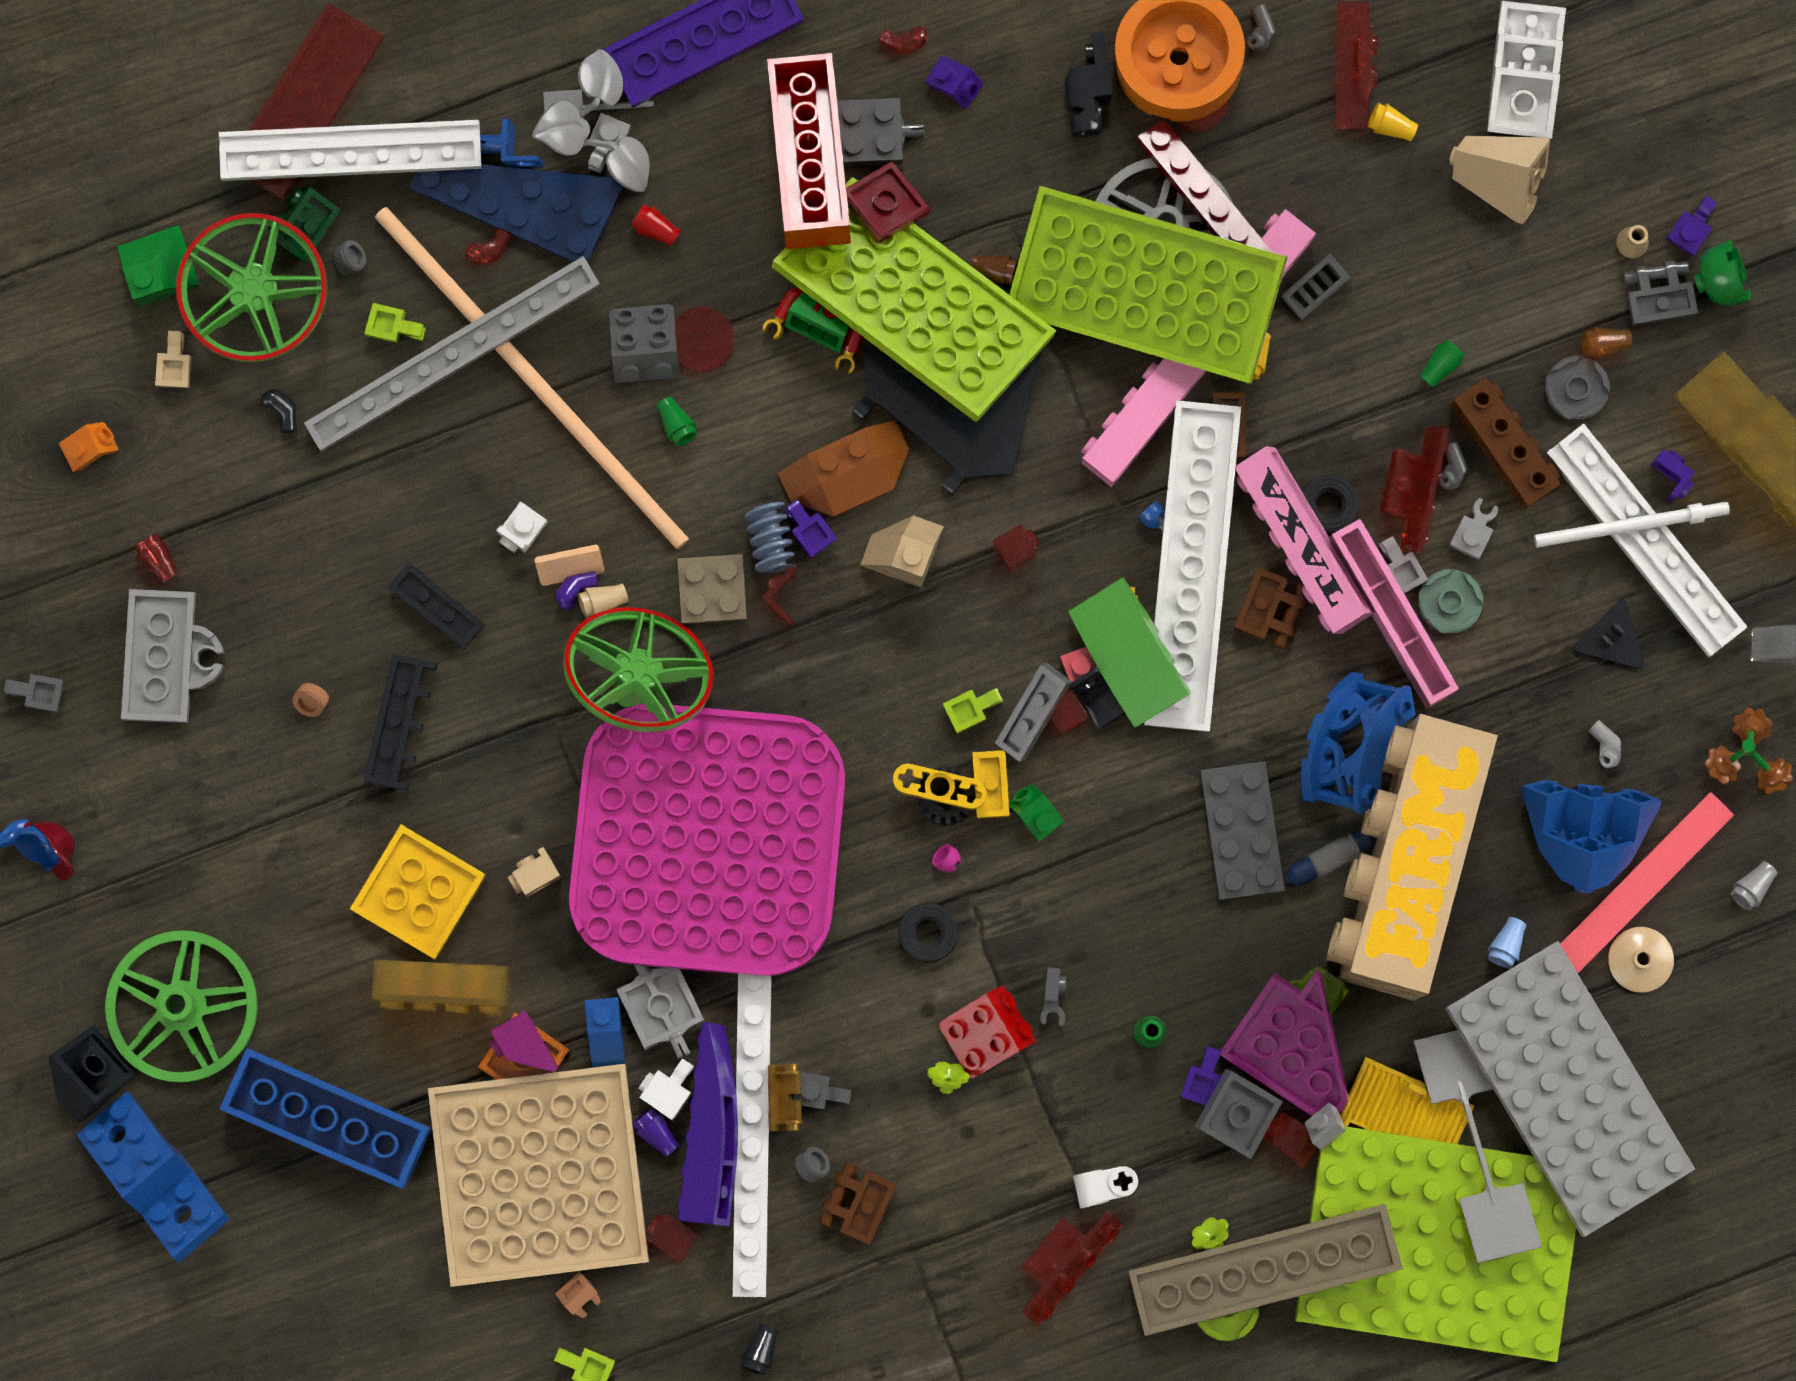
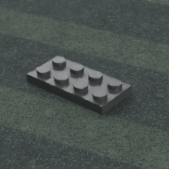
M1266 761L1200 770L1219 901L1284 892Z

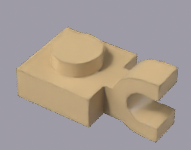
M168 331L167 354L157 353L155 386L190 389L192 356L182 355L185 334L181 331Z

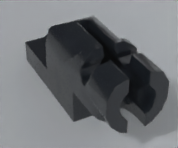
M1104 31L1091 33L1090 43L1085 44L1087 63L1093 62V65L1070 68L1064 83L1068 111L1070 113H1078L1070 121L1074 138L1102 133L1103 104L1100 103L1111 102L1113 93Z

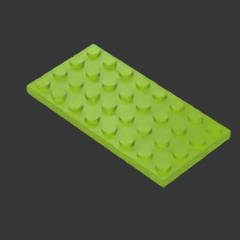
M852 177L846 183V188L857 182V180ZM848 208L851 243L787 250L785 248L773 260V269L975 422L984 415L1049 343L1056 332L1049 324L916 224L910 225L887 240L877 244Z
M1039 186L1009 295L1049 325L1239 381L1252 383L1288 257Z

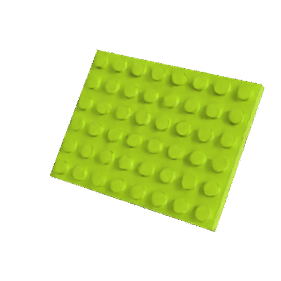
M1345 1126L1346 1130L1324 1149L1319 1150L1309 1223L1386 1204L1403 1270L1299 1296L1295 1321L1552 1362L1558 1361L1576 1227L1534 1156L1482 1148L1492 1184L1495 1187L1505 1188L1521 1183L1524 1184L1542 1247L1477 1264L1459 1201L1461 1198L1480 1194L1486 1189V1182L1475 1147Z

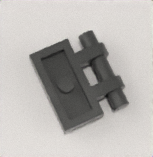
M1674 261L1663 262V266L1646 268L1645 265L1638 266L1633 271L1622 273L1625 285L1637 283L1639 291L1628 292L1627 294L1632 326L1691 317L1698 314L1692 282L1679 284L1678 276L1689 274L1687 262L1675 263ZM1665 278L1667 281V286L1650 287L1649 281Z

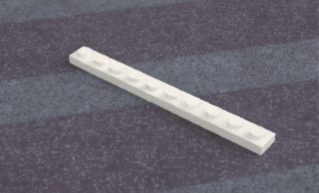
M738 974L736 1072L738 1148L734 1189L733 1297H766L769 1152L768 1065H770L771 976Z

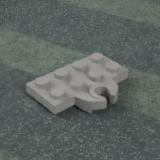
M129 589L121 719L123 721L188 723L190 691L206 688L214 683L222 673L224 666L215 663L211 667L200 665V655L206 650H212L218 655L225 653L217 636L205 627L194 625L195 592Z

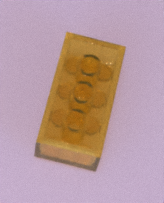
M374 960L372 1000L380 1003V1008L403 1010V1004L413 1005V1009H416V1011L436 1012V1006H447L446 1011L469 1014V1008H480V1013L485 1015H502V1009L510 1010L512 969L508 966Z

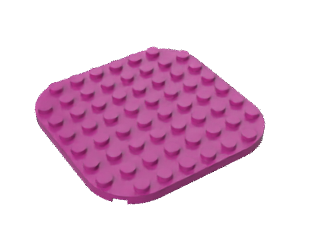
M644 704L627 707L615 713L618 717L632 721H659L655 714L650 713ZM673 705L677 715H680L689 708V706ZM703 708L687 723L665 731H632L607 722L600 725L591 737L584 756L569 891L571 916L584 941L603 957L630 965L752 976H778L792 972L809 962L826 941L833 917L845 794V770L837 747L823 730L811 722L795 716ZM664 709L665 712H666V714H667V716L669 717V719H671V717H670L669 713L667 712V710Z

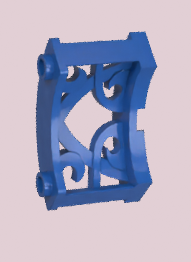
M1352 672L1326 697L1329 700L1322 714L1316 713L1306 739L1311 741L1307 759H1302L1301 789L1303 800L1314 802L1320 800L1350 808L1355 813L1363 814L1372 808L1378 789L1381 790L1382 770L1395 725L1403 727L1407 721L1415 716V707L1410 686L1404 685L1401 688L1364 680L1363 674ZM1362 721L1364 731L1362 744L1345 760L1343 749L1339 744L1343 732L1353 728ZM1334 784H1337L1338 791L1333 790L1335 789ZM1347 784L1353 788V795L1348 793Z

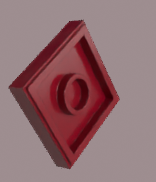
M892 161L846 188L848 208L877 244L926 217L931 210Z

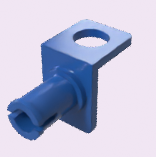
M509 119L502 120L501 134L480 135L481 154H501V161L507 167L544 168L545 162L538 156H514L515 125Z

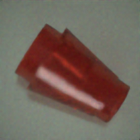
M156 533L134 547L138 552L136 556L162 583L179 573L175 568L176 566L164 538L160 539Z

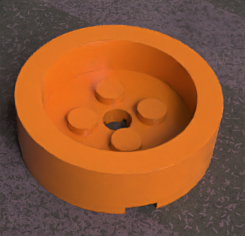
M1138 0L1125 14L1117 31L1115 70L1119 84L1131 102L1151 116L1154 114L1175 122L1203 118L1223 106L1237 88L1243 70L1245 54L1243 31L1233 11L1222 0ZM1173 51H1182L1188 54V61L1183 65L1174 64L1170 59Z

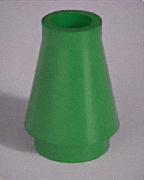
M1445 339L1442 344H1437L1419 376L1434 388L1441 380L1463 364L1461 360L1466 355L1452 342Z
M673 397L664 398L656 405L669 442H674L676 447H680L696 438L698 435L695 429L697 424L675 402Z
M1145 1016L1135 1024L1134 1037L1142 1047L1156 1048L1166 1038V1026L1158 1017ZM1149 1025L1155 1026L1157 1035L1155 1037L1148 1036L1146 1034V1027Z

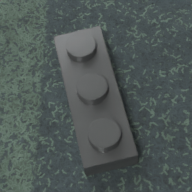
M1047 662L1041 664L995 744L1017 761L1022 762L1026 760L1072 681Z

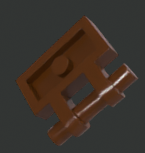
M1258 567L1233 629L1263 641L1268 629L1277 633L1273 645L1285 649L1289 638H1293L1296 632L1294 625L1300 611H1304L1307 604L1302 591L1303 585L1297 584L1292 595L1284 591L1288 581L1287 578ZM1279 602L1288 606L1282 622L1273 618Z
M845 1161L841 1172H837L833 1180L836 1184L828 1201L824 1200L821 1209L824 1211L819 1223L831 1227L835 1216H839L845 1219L840 1232L870 1245L897 1184L869 1171H866L862 1182H858L852 1179L857 1166ZM848 1188L857 1192L849 1210L840 1206Z

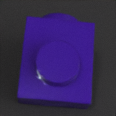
M943 55L925 80V83L930 88L953 98L965 109L976 98L983 85V82L971 68Z
M1662 450L1653 460L1651 466L1677 483L1666 498L1672 503L1677 496L1683 499L1692 488L1694 483L1690 481V478L1695 472L1684 464L1685 459L1672 450H1669V452Z

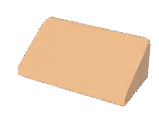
M597 544L538 556L534 559L539 580L543 586L564 582L571 575L595 571L596 575L604 573L601 551Z

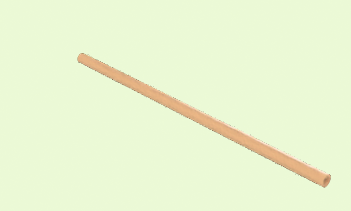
M384 207L376 214V220L470 323L485 315L387 207ZM509 341L496 348L495 350L671 544L677 550L686 544L689 538L519 351Z

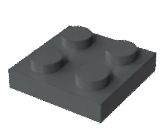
M1226 1069L1194 1127L1243 1156L1252 1159L1283 1101Z

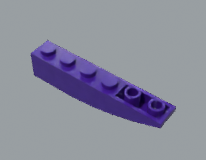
M702 1022V1029L698 1036V1063L694 1069V1096L690 1102V1129L686 1135V1162L682 1168V1195L678 1201L679 1220L729 1226L738 1148L736 1086L725 1026Z

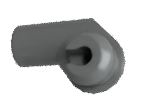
M1265 4L1251 10L1256 28L1251 36H1248L1247 46L1254 52H1262L1268 48L1275 35V27Z
M1458 442L1443 447L1448 464L1443 473L1439 475L1438 482L1446 490L1457 488L1467 472V465Z

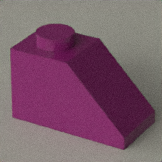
M526 1011L490 1031L494 1038L489 1042L499 1058L504 1055L508 1061L554 1073L560 1070Z

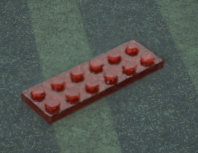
M327 3L249 131L330 127L382 43L384 36ZM297 178L255 179L248 181L284 201Z

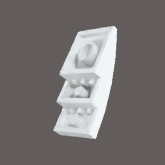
M1501 1L1487 132L1552 139L1560 81L1559 70L1566 8Z

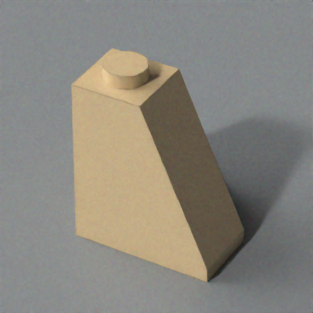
M1465 136L1459 146H1455L1451 152L1452 179L1516 223L1524 224L1536 204L1537 196L1532 194L1536 193L1540 179L1544 178L1547 169L1550 139L1544 137Z
M913 515L871 535L860 566L922 588L944 526Z

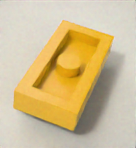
M1005 751L972 752L974 779L982 782L987 791L985 803L976 809L977 819L1009 817ZM974 786V787H975V799H976V798L980 799V798H981V794L977 793V791H976L977 787Z

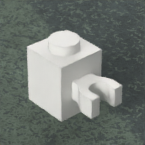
M682 1059L670 1078L659 1070L655 1075L649 1072L638 1088L643 1092L639 1098L674 1121L692 1095L691 1092L681 1085L694 1066Z

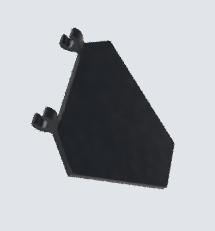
M875 345L863 349L867 395L852 409V415L862 422L875 405H879L956 470L947 478L941 488L952 497L966 478L1012 475L1042 350L984 415L975 422Z

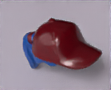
M20 819L9 824L0 833V848H6L14 844L25 858L41 864L46 871L52 870L59 880H68L72 877L74 870L69 859L75 850V841L67 829L51 821L33 823Z

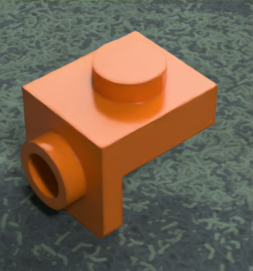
M104 422L84 425L59 443L73 472L83 470L103 455L113 454L118 451L113 433Z

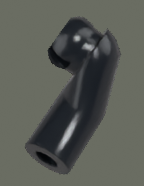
M270 389L263 393L261 397L262 405L280 414V432H297L295 403L278 389Z

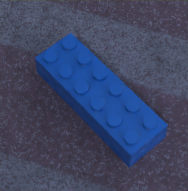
M246 1048L220 1107L222 1111L401 1189H406L432 1131L431 1127Z

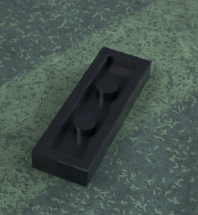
M409 562L388 586L392 592L464 650L485 626L481 620Z

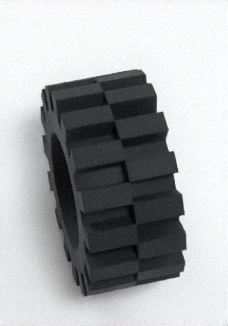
M943 765L939 768H933L934 770L968 777L963 770L960 771L954 766L946 767V765ZM924 774L919 783L921 787L918 792L925 793V782L929 774ZM940 777L935 778L930 784L931 792L933 793L938 785L948 783V781ZM954 781L958 794L967 796V802L973 803L975 800L974 786H970L969 790L959 789L962 782ZM916 797L918 808L924 818L926 817L929 822L939 824L940 826L956 825L958 822L966 819L972 811L955 806L941 808L934 801Z

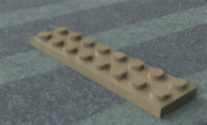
M1382 1204L1130 1270L1129 1275L1144 1335L1149 1336L1403 1270L1387 1206Z

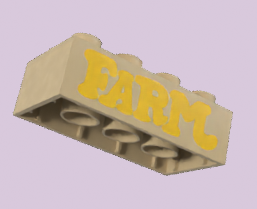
M1419 714L1406 728L1395 725L1382 772L1393 774L1389 792L1377 790L1372 808L1365 812L1361 827V834L1376 837L1377 840L1371 856L1360 853L1359 858L1353 860L1344 890V897L1359 901L1355 918L1351 920L1343 917L1341 923H1336L1327 953L1328 961L1342 964L1338 980L1413 1001L1429 994L1498 735Z

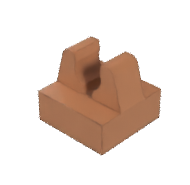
M580 1271L556 1293V1296L572 1315L576 1314L582 1318L587 1316V1313L582 1308L585 1303L592 1300L596 1305H599L601 1302L595 1288Z

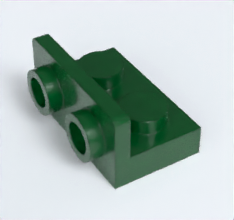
M302 186L300 189L296 188L292 191L286 201L288 207L282 216L277 215L276 217L297 227L316 247L341 209L311 187ZM281 230L278 231L276 244L299 261L305 263L309 258L305 249L293 237Z

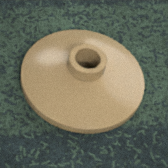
M1634 927L1619 934L1611 944L1608 953L1609 970L1616 982L1623 988L1638 993L1650 992L1662 986L1670 977L1674 966L1673 950L1667 939L1658 931L1647 927ZM1640 953H1645L1648 956L1649 960L1646 965L1638 963L1637 956Z

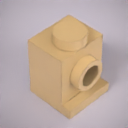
M544 847L538 850L541 855L540 857L535 859L533 855L524 858L516 864L518 869L508 876L517 894L523 891L528 898L562 878Z

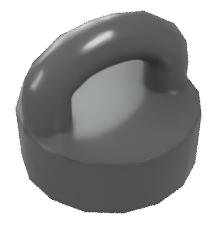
M347 240L334 249V264L342 275L349 276L366 265L365 252L357 242Z
M809 1147L795 1157V1167L798 1173L808 1182H816L827 1176L830 1171L829 1159L818 1147Z

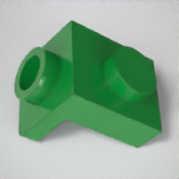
M1033 784L1020 789L1009 802L1011 810L1019 816L1034 838L1039 842L1064 822L1044 793Z

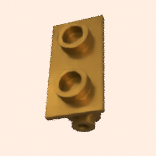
M798 1064L768 1065L769 1131H799V1124H802L801 1100H793V1094H801V1070H798Z

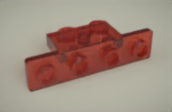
M1339 1L1337 4L1335 127L1337 129H1366L1368 126V96L1371 87L1377 86V67H1372V55H1377L1378 36L1372 35V25H1369L1370 5L1368 2Z
M1436 426L1426 429L1421 456L1401 449L1393 450L1379 513L1406 521L1400 550L1404 554L1410 552L1414 554L1422 553L1423 547L1427 542L1428 524L1435 507V492L1442 475L1441 465L1443 456L1448 447V427Z
M1106 1211L1088 1234L1085 1235L1063 1217L1021 1267L1029 1276L1043 1286L1022 1313L1037 1326L1043 1320L1048 1319L1063 1296L1073 1290L1076 1281L1084 1271L1095 1264L1100 1252L1107 1244L1116 1239L1123 1224L1113 1214Z

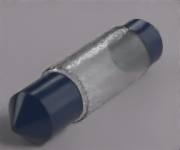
M1361 829L1352 834L1348 833L1289 866L1285 880L1287 883L1302 886L1318 877L1321 878L1359 858L1360 853L1373 849L1377 838L1361 834Z

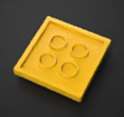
M400 825L350 910L436 960L486 877V874L405 826Z

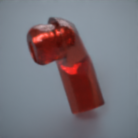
M916 26L900 36L884 29L878 43L899 54L907 55L921 49L926 43L928 34L920 26Z

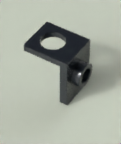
M1097 667L1070 684V688L1081 698L1100 730L1126 714ZM1094 678L1090 683L1083 685L1086 681Z

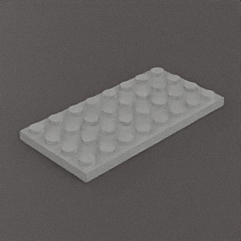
M1559 941L1554 942L1445 1008L1581 1237L1587 1236L1695 1170V1167Z

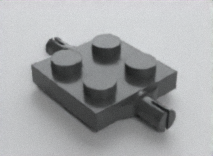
M900 98L837 101L844 166L888 164L891 161L894 164H903L902 147L905 138L924 137V123L904 125V120L901 116Z

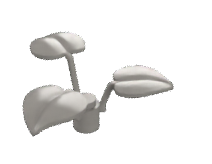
M598 49L582 61L578 72V81L581 89L587 96L594 98L592 103L580 112L568 101L554 103L539 119L532 137L545 143L555 152L565 156L575 155L582 147L587 145L609 147L612 151L606 157V164L613 178L631 191L644 192L648 184L650 162L645 147L637 139L624 137L616 144L612 141L591 140L587 138L590 133V126L583 117L596 108L600 101L607 106L615 105L623 91V79L619 67L607 52Z

